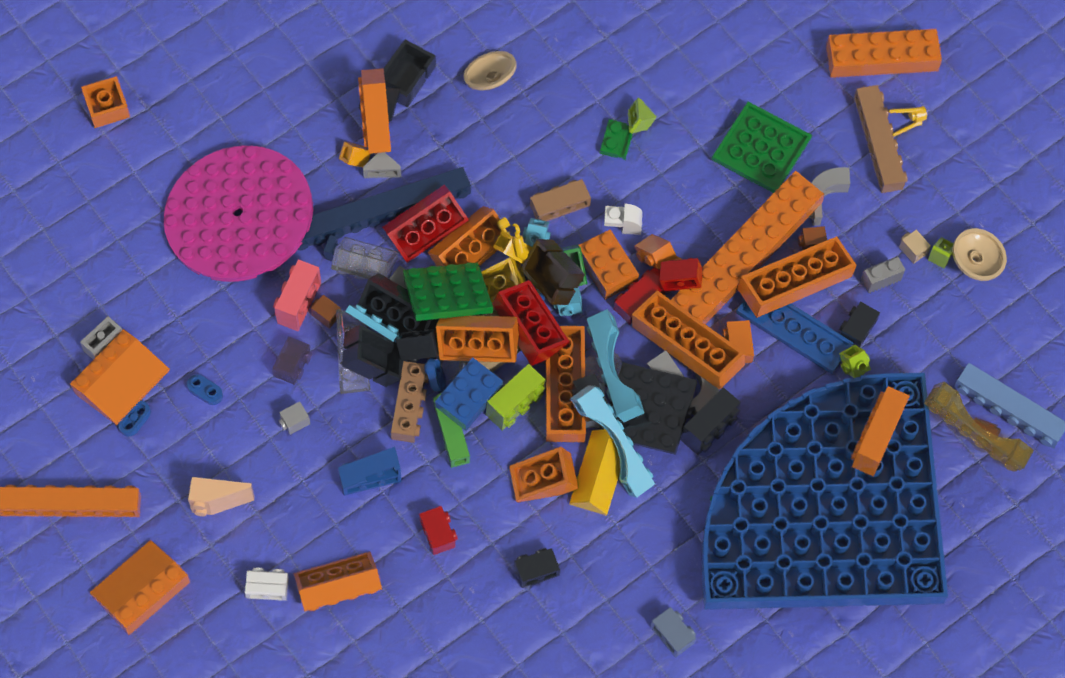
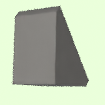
M385 152L377 153L363 167L364 178L401 177V166Z

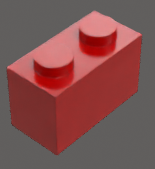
M688 258L661 262L660 283L664 291L702 288L703 268L699 259Z
M442 506L419 514L420 523L433 555L456 547L455 540H458L455 529L450 528V516L447 511H443Z

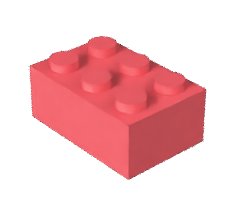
M298 259L296 265H292L288 281H285L282 285L280 298L277 297L273 305L277 324L295 331H299L321 285L319 267Z

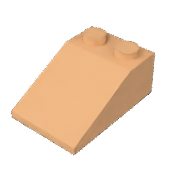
M192 477L188 501L192 513H195L197 516H206L252 502L255 496L251 483Z

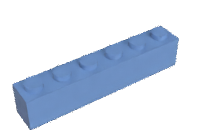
M968 363L954 386L960 394L969 396L976 404L990 409L994 415L1003 417L1009 424L1021 428L1027 435L1034 436L1047 447L1054 449L1065 432L1064 420Z

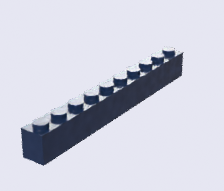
M464 167L314 214L310 229L306 232L298 250H305L308 246L323 244L329 239L330 235L336 236L339 239L345 234L357 233L364 228L376 227L386 221L390 222L443 185L449 189L455 199L465 198L471 194V185Z

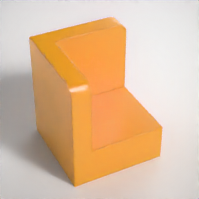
M344 142L339 159L348 165L363 168L368 163L370 154L368 148L363 145Z

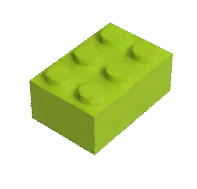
M528 364L487 401L486 416L502 431L506 427L510 428L520 414L524 415L530 409L529 406L533 402L537 403L543 397L545 379Z

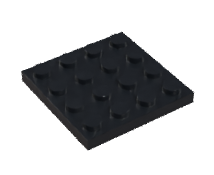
M623 362L618 377L625 386L637 393L645 413L626 422H623L619 417H615V419L621 422L624 427V434L632 440L634 445L676 455L697 380Z

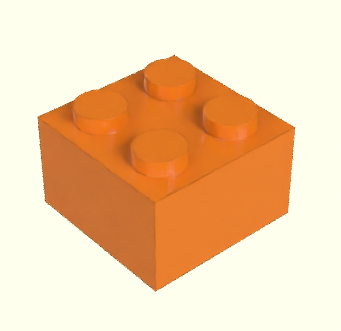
M117 76L81 87L94 128L130 118Z

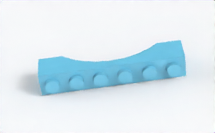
M606 309L587 318L589 324L587 331L593 337L592 347L598 354L596 360L599 367L603 370L601 376L609 389L606 392L610 401L613 402V414L623 422H626L645 412L640 397L633 389L625 386L616 373L614 348L619 330L615 317Z
M588 385L570 399L580 415L599 423L611 436L620 458L619 480L629 496L637 498L655 485L652 480L653 475L648 468L644 467L642 456L635 452L632 447L634 445L632 440L624 434V427L619 420L615 419L612 407L604 401V394L601 389Z

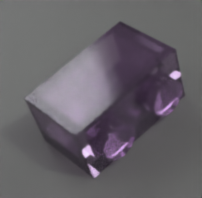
M288 336L272 368L273 376L295 385L297 379L300 380L303 375L305 363H309L311 359L310 345Z

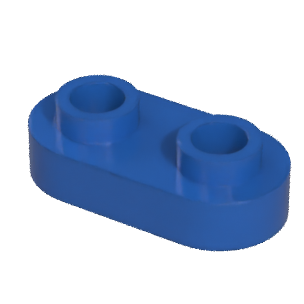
M429 359L425 363L424 371L428 375L430 388L434 392H443L446 387V378L439 359Z
M193 375L188 379V390L194 396L209 405H217L222 401V389L202 375ZM196 381L200 382L197 386L193 385ZM211 391H215V392H216L215 395H210L209 393H210Z
M139 401L119 422L118 427L124 436L130 437L135 435L150 417L151 409L148 403Z

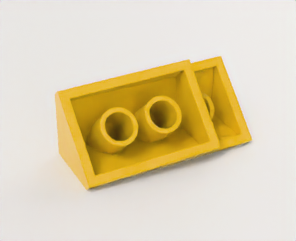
M605 429L592 430L577 477L579 489L573 491L569 505L607 516L620 475V458L613 439Z

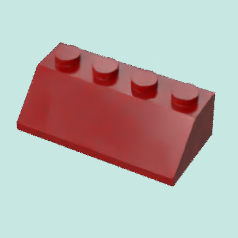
M443 185L383 226V229L408 263L468 222L469 219L449 189Z
M530 280L502 290L496 295L492 305L500 317H517L518 346L531 366L547 360L570 342Z

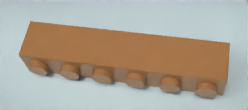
M878 85L857 88L854 99L881 193L903 190L905 182H907V174L902 169V157L897 152L898 143L892 135L893 126L888 121L889 114L887 107H884L883 92L879 90Z

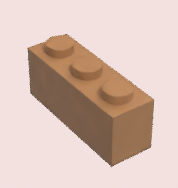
M583 179L578 181L572 180L567 185L555 186L547 192H538L530 197V207L535 218L543 221H549L589 207L591 202L590 194Z

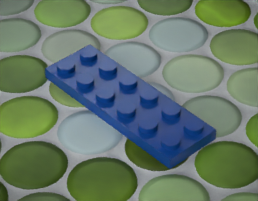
M745 300L736 311V314L746 320H750L752 324L831 374L834 373L841 363L839 353L853 346V342L791 303L756 318Z

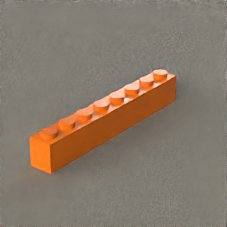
M6 485L5 487H0V516L140 517L141 493L139 488L135 486L116 488L115 486L108 485L104 488H97L96 486L87 485L85 488H77L73 485H67L63 488L54 485H46L45 487Z

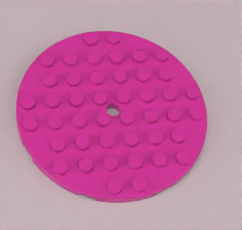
M258 146L225 148L198 160L177 180L165 205V234L176 257L196 274L224 282L254 279L259 274L267 271L271 272L281 266L301 246V241L306 232L309 231L312 222V193L301 170L290 159L279 152ZM239 208L240 210H243V213L241 215H233L235 211L239 210Z

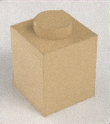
M917 230L912 233H906L901 238L902 241L899 246L913 264L926 256L931 247Z

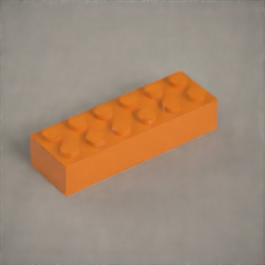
M937 29L829 35L826 44L830 77L934 72L939 70L942 62Z
M836 236L741 276L737 289L756 318L851 278L857 265Z
M658 290L632 314V327L719 390L745 366L744 351Z
M560 326L570 342L546 360V442H585L586 419L581 417L570 399L572 397L570 389H572L573 381L585 377V326Z

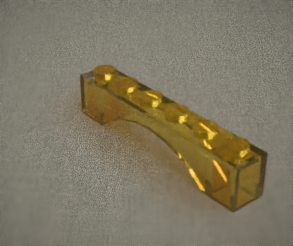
M944 381L934 385L924 402L931 412L940 415L947 424L956 427L963 436L969 437L976 446L986 450L992 458L1002 462L1005 468L1015 472L1024 469L1034 451L1020 439L1001 438L981 428L968 414L959 392Z

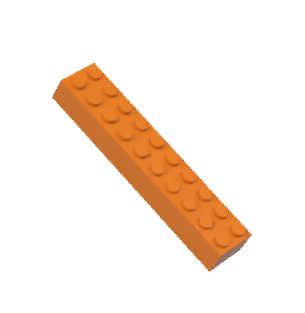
M795 171L702 267V288L680 290L671 300L706 325L738 291L737 287L741 276L759 269L823 203L824 193Z

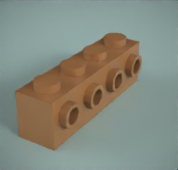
M403 362L391 429V440L415 443L416 436L419 437L421 425H418V420L423 418L424 407H421V403L426 400L427 389H424V385L429 382L428 375L424 371L425 364Z

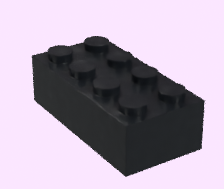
M380 273L368 279L358 302L359 305L367 309V314L370 316L372 314L377 315L383 319L382 323L386 326L390 324L396 327L399 334L402 332L434 329L439 320L416 321L407 289Z

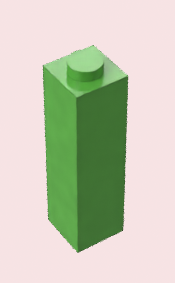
M440 393L433 397V405L450 466L452 468L470 463V454L462 428L436 408L435 401L442 394Z

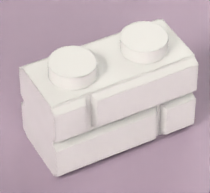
M253 568L252 571L247 570L246 598L286 601L289 582L288 573H284L285 571L281 569H273L272 572H266L262 568Z

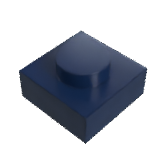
M330 235L324 249V256L326 260L332 261L334 255H338L340 245L338 244V238Z

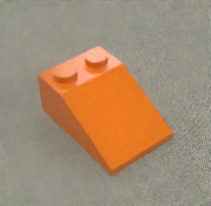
M558 447L509 466L516 502L559 496L579 489L571 453L563 447Z

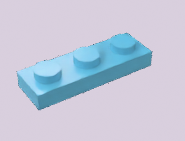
M359 304L348 306L345 312L391 341L396 342L400 335L397 333L398 329L390 324L386 326L382 323L383 319L375 314L370 316L366 313L367 309Z

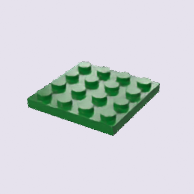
M748 101L713 154L712 161L774 193L785 182L812 139V135Z
M470 262L458 265L450 264L447 266H430L427 268L403 270V278L416 321L493 313V305L478 263Z

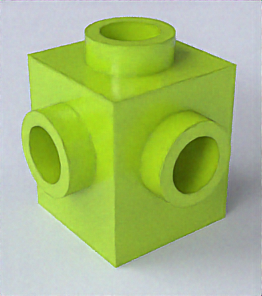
M853 345L839 353L842 361L841 368L845 374L857 378L871 370L869 356L864 349L857 345Z

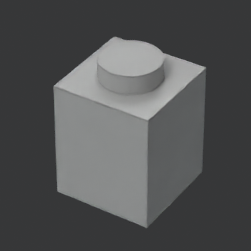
M301 402L279 412V424L283 430L287 429L289 435L310 425V418Z

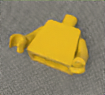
M503 217L497 222L501 234L493 248L524 264L532 247L524 243L518 224H513V227L516 229L514 237L510 235L509 231H506L505 228L509 227L510 223L507 218Z

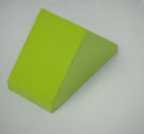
M638 97L628 109L629 132L631 133L648 130L657 118Z
M941 237L933 246L928 261L945 269L953 255L952 248L954 243Z

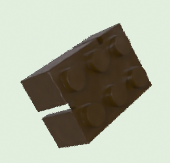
M537 239L520 270L552 305H569L576 292L574 288H578L585 274L565 252H562L563 250L554 240Z

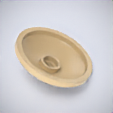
M494 51L484 54L472 61L464 72L465 83L468 87L480 91L497 88L513 76L517 67L516 60L512 54L505 51Z
M972 228L963 231L954 241L952 248L954 261L958 268L968 277L979 281H989L998 277L1005 269L1007 262L1006 251L1000 240L992 233L983 229Z

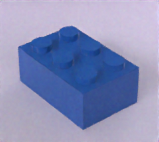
M472 357L435 401L436 408L467 431L487 407V401L503 388V380Z

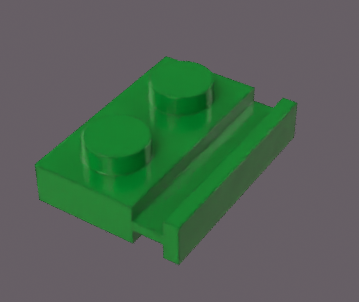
M609 119L600 154L614 158L620 157L626 160L633 133L629 132V125L627 123Z

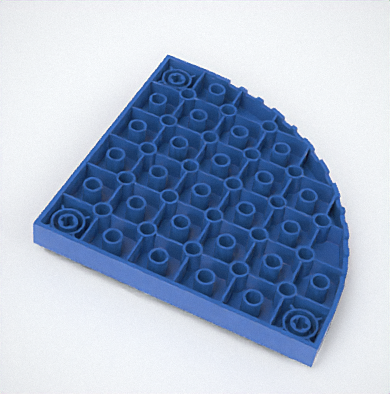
M925 373L861 375L858 378L843 379V381L828 383L818 389L814 388L794 400H790L786 405L772 412L760 425H757L750 432L724 468L714 490L707 514L702 542L704 610L945 603L948 598ZM887 386L909 395V399L873 477L853 468L854 460L851 457L880 392H885Z

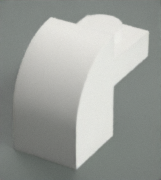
M625 204L624 207L605 206L604 226L623 227L622 234L641 235L642 210L631 204Z

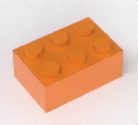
M611 229L578 245L581 247L584 268L604 300L628 289L634 281L638 282L639 273Z

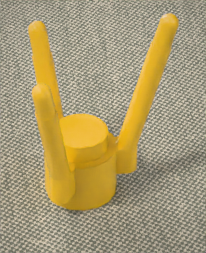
M924 106L888 110L889 113H909L910 121H914V123L892 134L893 137L916 126H921L922 121L927 120V111Z

